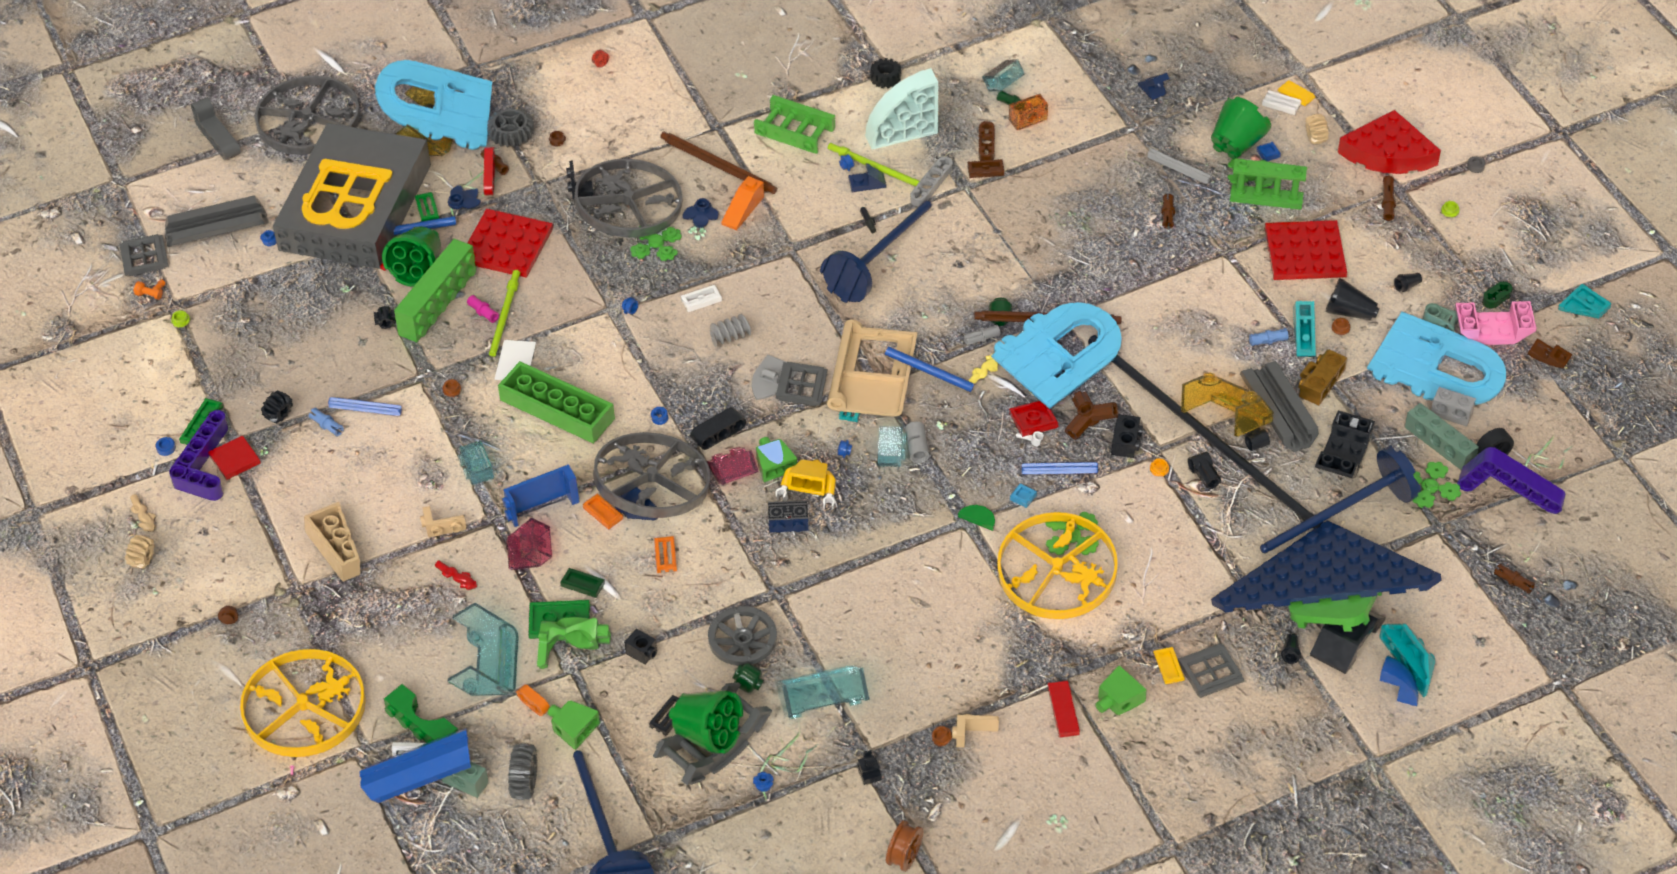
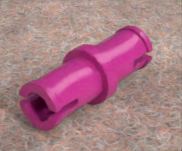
M471 295L467 299V305L476 310L479 316H484L491 323L498 320V312L491 309L487 302H482L475 295Z

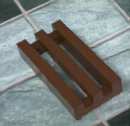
M1003 159L967 162L969 178L1004 176Z

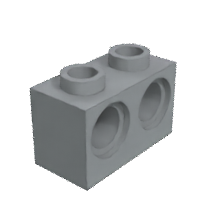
M1439 387L1433 399L1431 411L1442 419L1467 427L1473 414L1476 398Z

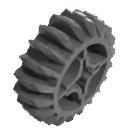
M514 107L512 109L506 108V110L500 109L499 112H494V115L490 116L487 123V132L491 141L499 144L500 147L504 145L507 148L509 146L515 148V145L521 146L522 142L527 143V140L531 139L532 134H534V121L531 115L526 110L522 111L521 108L517 110Z
M529 743L515 744L509 760V794L517 800L530 799L534 793L537 777V750L534 745Z

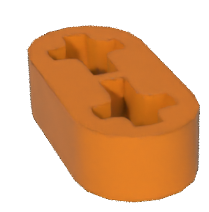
M524 684L516 691L518 698L537 715L542 717L548 712L550 708L548 702L528 685Z

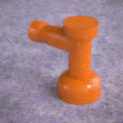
M160 279L153 288H148L144 282L137 281L133 290L134 295L142 296L146 294L160 300L163 294L162 287L165 286L166 282Z

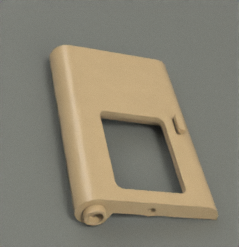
M857 320L846 321L828 396V407L842 412L899 416L903 411L911 366L894 359L891 374L855 371L860 343L863 339L896 342V350L913 357L918 332L862 327V324Z

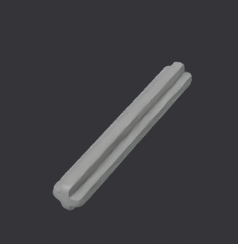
M1155 149L1148 151L1147 157L1204 184H1208L1211 180V175Z

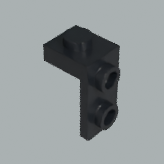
M572 160L569 161L570 167L566 168L567 178H570V181L567 182L568 192H572V199H575L577 182H575ZM586 181L582 185L578 197L594 196L592 181Z

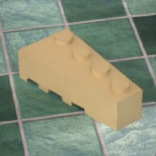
M336 502L305 515V533L342 582L360 575V558L354 541L351 538L340 503Z

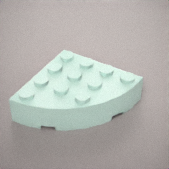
M931 68L919 71L905 78L886 92L875 105L869 116L865 137L872 150L938 134V80Z

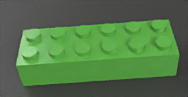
M453 239L396 307L394 312L399 336L418 342L421 337L426 335L430 326L435 324L437 318L446 310L448 304L456 298L457 293L465 287L467 281L475 275V255L472 245Z
M521 361L516 364L498 385L500 401L593 444L615 420L613 403Z

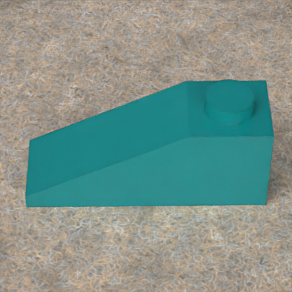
M1296 301L1293 306L1296 356L1315 357L1314 301Z

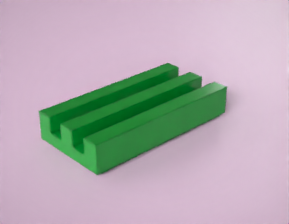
M433 193L415 195L421 222L439 219ZM427 197H430L434 214H430ZM419 199H423L425 210L427 213L426 216H424Z

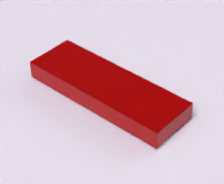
M1068 681L1048 683L1047 688L1059 738L1080 735Z

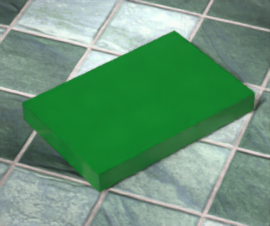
M590 600L529 602V639L538 638L542 621L556 622L562 618L571 617L590 619Z

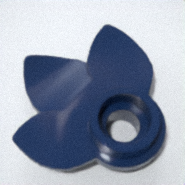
M460 185L455 186L450 191L448 206L452 209H460L462 207L470 209L479 206L481 201L477 199L478 189L463 190Z
M700 198L695 202L694 206L685 209L683 219H691L695 227L702 228L708 224L709 220H717L719 214L717 209L712 207L708 199Z

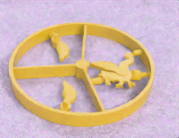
M1051 512L1036 515L1022 521L1007 534L998 553V577L1008 598L1024 611L1043 618L1068 619L1092 611L1109 596L1117 578V554L1111 539L1095 523L1075 514ZM1053 521L1067 522L1066 532L1061 534L1059 540L1053 545L1054 548H1063L1072 540L1071 533L1075 530V524L1095 533L1062 558H1052L1019 535L1023 530L1040 523ZM1100 538L1108 547L1114 562L1113 576L1108 585L1103 583L1104 580L1097 576V574L1104 573L1102 567L1095 571L1096 564L1091 563L1092 568L1088 569L1087 566H1084L1086 562H1081L1080 564L1079 560L1075 557ZM1012 539L1052 565L1051 571L1029 603L1019 598L1011 588L1012 586L1018 588L1021 583H1030L1031 580H1034V577L1037 575V565L1034 564L1029 570L1024 572L1022 577H1013L1012 584L1006 583L1001 571L1003 553ZM1071 560L1075 564L1072 566V572L1074 573L1061 572L1063 565ZM1054 574H1060L1065 581H1069L1071 584L1081 582V589L1084 594L1078 595L1077 599L1082 601L1081 604L1083 606L1068 610H1048L1036 607L1034 604ZM1091 583L1098 587L1106 588L1097 598L1087 603L1085 598L1089 595L1088 586Z
M304 649L282 654L262 665L250 677L243 689L240 711L245 729L257 745L277 755L305 757L332 749L350 736L361 721L365 710L366 698L361 677L351 663L343 657L328 651ZM302 659L326 660L322 666L323 671H328L326 682H316L305 693L300 694L277 668L283 664ZM332 662L336 663L351 674L348 676L344 675L337 681L333 678L334 670L329 665ZM274 670L297 698V703L259 734H256L246 721V703L251 691L255 690L257 697L266 696L268 700L280 707L282 706L281 700L283 698L279 695V691L274 689L265 690L261 685H257V688L255 687L260 679ZM355 677L361 689V698L356 714L348 723L322 708L325 706L326 701L329 703L333 702V699L330 698H334V695H338V700L343 699L341 692L349 695L350 688L343 687L350 682V678ZM318 693L317 696L320 702L317 706L308 701V695ZM309 709L344 728L335 736L324 741L323 735L319 734L320 727L317 725V722H312L310 719L300 720V724L309 733L314 735L315 745L283 747L264 740L300 710L305 711Z

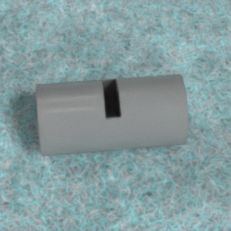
M911 422L905 427L910 459L914 463H923L929 459L925 428L921 422Z

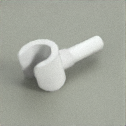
M1039 431L1034 432L1033 436L1022 437L1020 433L1016 434L1017 438L1031 441L1033 446H1039L1044 436Z

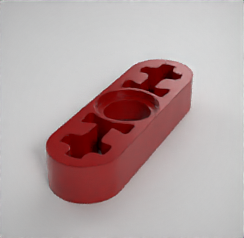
M485 147L483 189L484 196L494 195L495 149L494 147Z

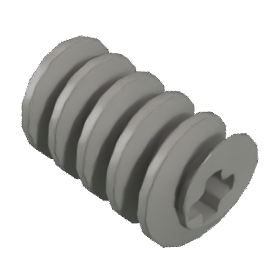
M739 314L738 318L735 316L731 317V321L727 318L724 320V323L718 321L717 325L715 323L710 325V336L715 347H717L718 340L723 345L724 338L731 342V336L738 340L739 333L742 338L745 337V331L751 335L750 325L743 314Z

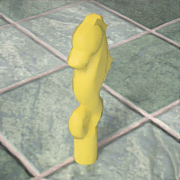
M992 354L986 356L988 361L982 364L981 369H973V375L968 380L975 385L979 379L987 376L988 371H997L999 363L991 357Z

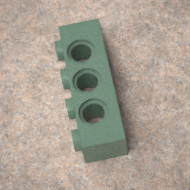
M1422 403L1407 412L1405 428L1460 470L1477 456L1479 446Z

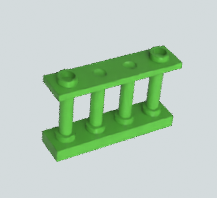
M772 95L770 98V114L764 121L754 120L755 134L815 154L818 153V138L824 130L833 132L836 128L835 115ZM777 114L786 117L780 126L771 124ZM793 119L801 122L795 132L786 129ZM808 125L817 127L811 137L802 134Z
M1235 158L1233 173L1238 174L1237 185L1232 184L1230 202L1302 210L1304 192L1298 191L1300 181H1306L1307 166ZM1246 175L1256 176L1255 187L1245 186ZM1264 177L1275 178L1273 189L1262 188ZM1282 179L1293 180L1291 191L1280 190Z

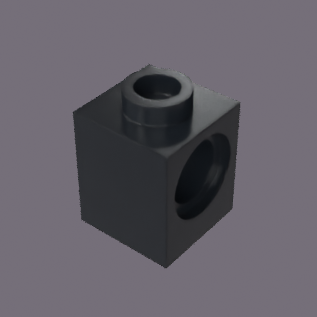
M637 628L624 642L626 654L644 665L657 654L656 639Z

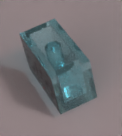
M1012 59L1005 60L983 75L982 78L989 92L1002 91L1025 75L1019 60Z

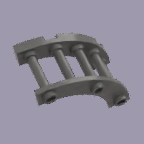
M738 682L726 683L721 690L736 693L741 684ZM739 696L743 710L749 714V718L742 727L738 726L737 731L740 732V735L730 751L727 753H713L706 757L691 744V741L675 734L658 742L653 757H670L685 770L681 781L686 785L705 780V775L710 772L716 774L727 766L750 744L747 740L755 731L758 733L772 710L767 706L753 708ZM683 748L698 762L688 763L676 751Z

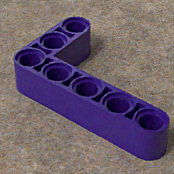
M215 410L207 416L170 468L169 475L175 489L211 501H216L223 497L224 493L219 477L200 471L210 457L208 452L217 447L229 429L223 411Z
M1488 447L1461 469L1457 484L1463 491L1474 490L1491 476L1549 513L1558 514L1562 511L1566 496L1565 491L1496 448Z

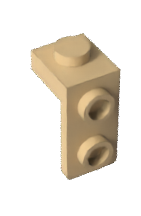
M430 506L422 507L424 515L420 516L422 527H426L428 537L456 533L467 529L464 515L433 521Z
M957 715V726H953L952 739H956V747L965 748V730L997 732L999 730V717L992 715Z

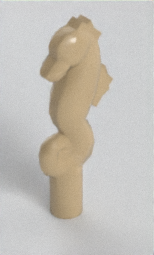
M136 494L130 497L133 504L131 511L135 514L138 513V519L141 521L138 526L147 532L154 531L156 525H154L155 515L147 514V507L140 503Z

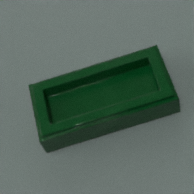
M568 568L560 581L561 587L597 598L605 585V579Z

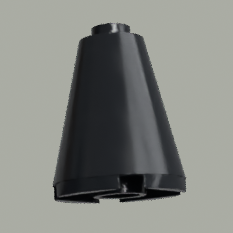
M1339 278L1325 312L1371 320L1372 317L1376 318L1380 309L1377 307L1378 303L1344 279Z

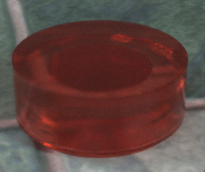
M602 49L597 50L592 55V63L597 67H603L609 61L608 53Z

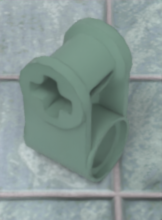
M1435 303L1426 305L1422 320L1443 328L1449 326L1448 330L1455 331V325L1459 323L1456 311L1449 310Z

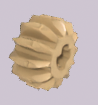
M1322 114L1308 116L1305 120V127L1309 141L1312 144L1326 142L1329 138V132L1325 117Z
M135 535L131 538L125 551L126 564L142 569L148 566L155 553L154 540L143 535Z

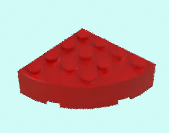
M1396 110L1340 137L1338 153L1354 164L1358 162L1365 165L1366 169L1389 174H1408V171L1417 170L1421 172L1436 167L1439 164L1441 150Z

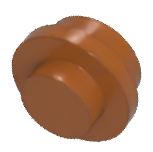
M1337 318L1332 323L1331 328L1334 333L1345 335L1349 333L1351 326L1347 319Z
M454 379L447 380L442 388L444 395L448 397L459 395L461 392L460 383Z
M939 726L932 732V741L936 746H945L952 739V732L947 727Z

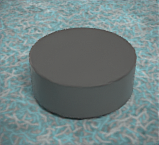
M1473 156L1468 159L1467 168L1473 173H1481L1485 169L1486 162L1479 156Z

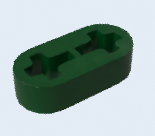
M1504 281L1497 283L1484 293L1482 304L1489 309L1498 307L1511 297L1512 285Z

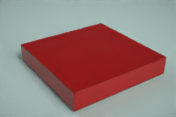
M1041 401L1009 409V414L1022 437L1032 435L1036 431L1044 432L1058 428V421L1051 409Z
M243 435L208 452L210 458L226 480L261 464L260 459Z

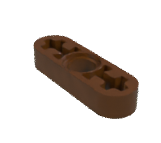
M984 121L979 124V160H994L995 126L990 121ZM984 140H989V141H991V142L988 143V144H986V143H983L982 141H984Z

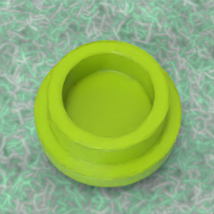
M1454 201L1445 202L1441 208L1442 214L1446 217H1456L1460 211L1458 204Z
M182 310L174 312L171 318L172 325L179 328L188 325L190 322L189 315Z

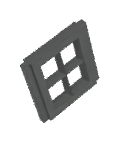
M156 234L119 243L125 276L148 273L169 267L163 235ZM154 243L155 250L145 252L144 245ZM140 246L142 253L132 255L131 248ZM156 255L157 262L147 264L146 257ZM143 258L144 265L134 267L133 260Z
M783 362L776 399L820 406L828 369L800 363ZM792 371L802 372L801 381L790 380ZM806 373L816 375L815 383L804 382ZM789 384L799 386L798 395L787 393ZM803 387L813 388L812 397L801 395Z
M1222 643L1178 658L1182 671L1200 698L1244 682L1242 673ZM1221 655L1225 663L1211 668L1207 660ZM1204 662L1207 670L1196 674L1189 667ZM1228 666L1232 674L1218 679L1214 671ZM1211 673L1215 681L1201 685L1197 680V677Z

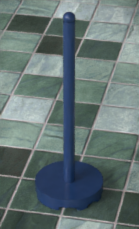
M925 201L861 259L847 251H835L822 262L820 273H823L828 285L827 290L831 294L834 292L841 298L840 301L844 303L848 301L861 302L872 289V277L866 265L931 208V202Z
M1391 445L1380 450L1377 453V464L1382 475L1381 479L1265 542L1260 546V551L1262 553L1270 552L1386 486L1389 487L1399 500L1409 503L1416 499L1418 493L1421 492V486L1413 476L1416 473L1414 467L1401 450L1397 452Z
M580 750L575 751L573 758L607 852V856L600 859L592 867L589 874H654L652 864L645 854L635 850H617L584 755Z

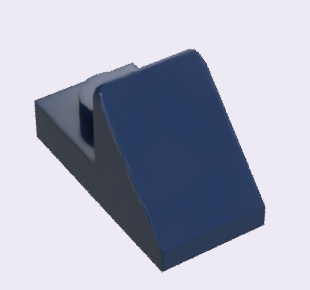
M1167 73L1156 75L1138 82V86L1154 100L1166 94L1164 81L1168 80L1169 76Z
M867 163L866 173L848 175L851 192L886 188L884 174Z

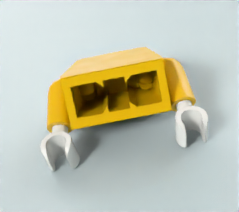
M803 459L785 470L780 484L782 487L778 488L775 492L776 498L779 500V497L783 495V501H787V488L788 490L822 496L826 494V497L823 499V509H825L826 503H831L833 510L835 500L832 495L835 494L836 479L832 472L827 470L828 465L826 463H821L819 460L809 461Z

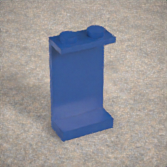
M569 464L503 489L505 497L502 498V501L507 509L504 510L507 520L512 521L514 527L518 526L517 513L561 496L567 495L572 505L579 503L577 480Z

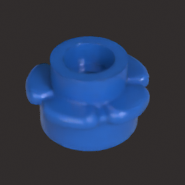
M849 154L841 156V160H839L841 168L850 171L854 167L851 156Z
M266 230L260 236L265 246H274L277 243L272 230Z
M632 297L625 299L622 303L624 313L634 314L638 309V301Z
M849 440L840 441L837 455L843 456V458L846 455H850L852 444H849Z
M759 772L753 778V784H755L757 790L766 792L771 789L774 778L771 774Z

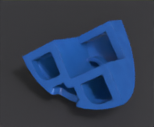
M1387 656L1379 681L1399 686L1397 701L1417 707L1418 687L1414 676L1399 660Z

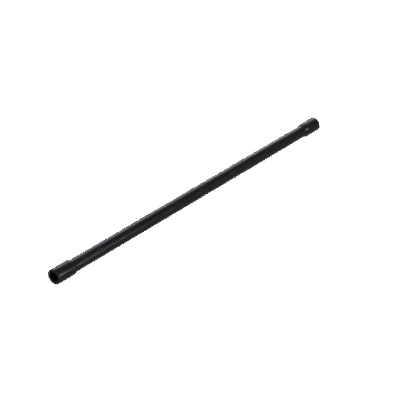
M1096 335L1091 336L1088 344L1096 342L1098 337ZM1118 354L1111 361L1304 521L1314 516L1313 513L1299 504ZM1322 523L1316 525L1313 529H1318Z

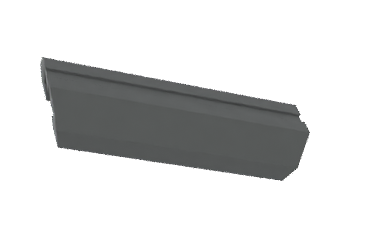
M254 195L168 215L165 220V240L167 247L267 224L269 220L265 209Z
M1276 361L1267 363L1261 370L1256 369L1253 371L1250 368L1241 371L1242 379L1283 445L1293 452L1311 447L1319 435L1318 426Z

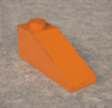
M750 176L743 181L721 221L722 225L736 231L764 198V184L762 181Z

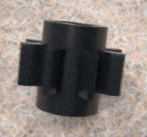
M389 306L379 307L378 311L374 312L375 325H379L382 329L391 328L393 323H396L394 310H391Z

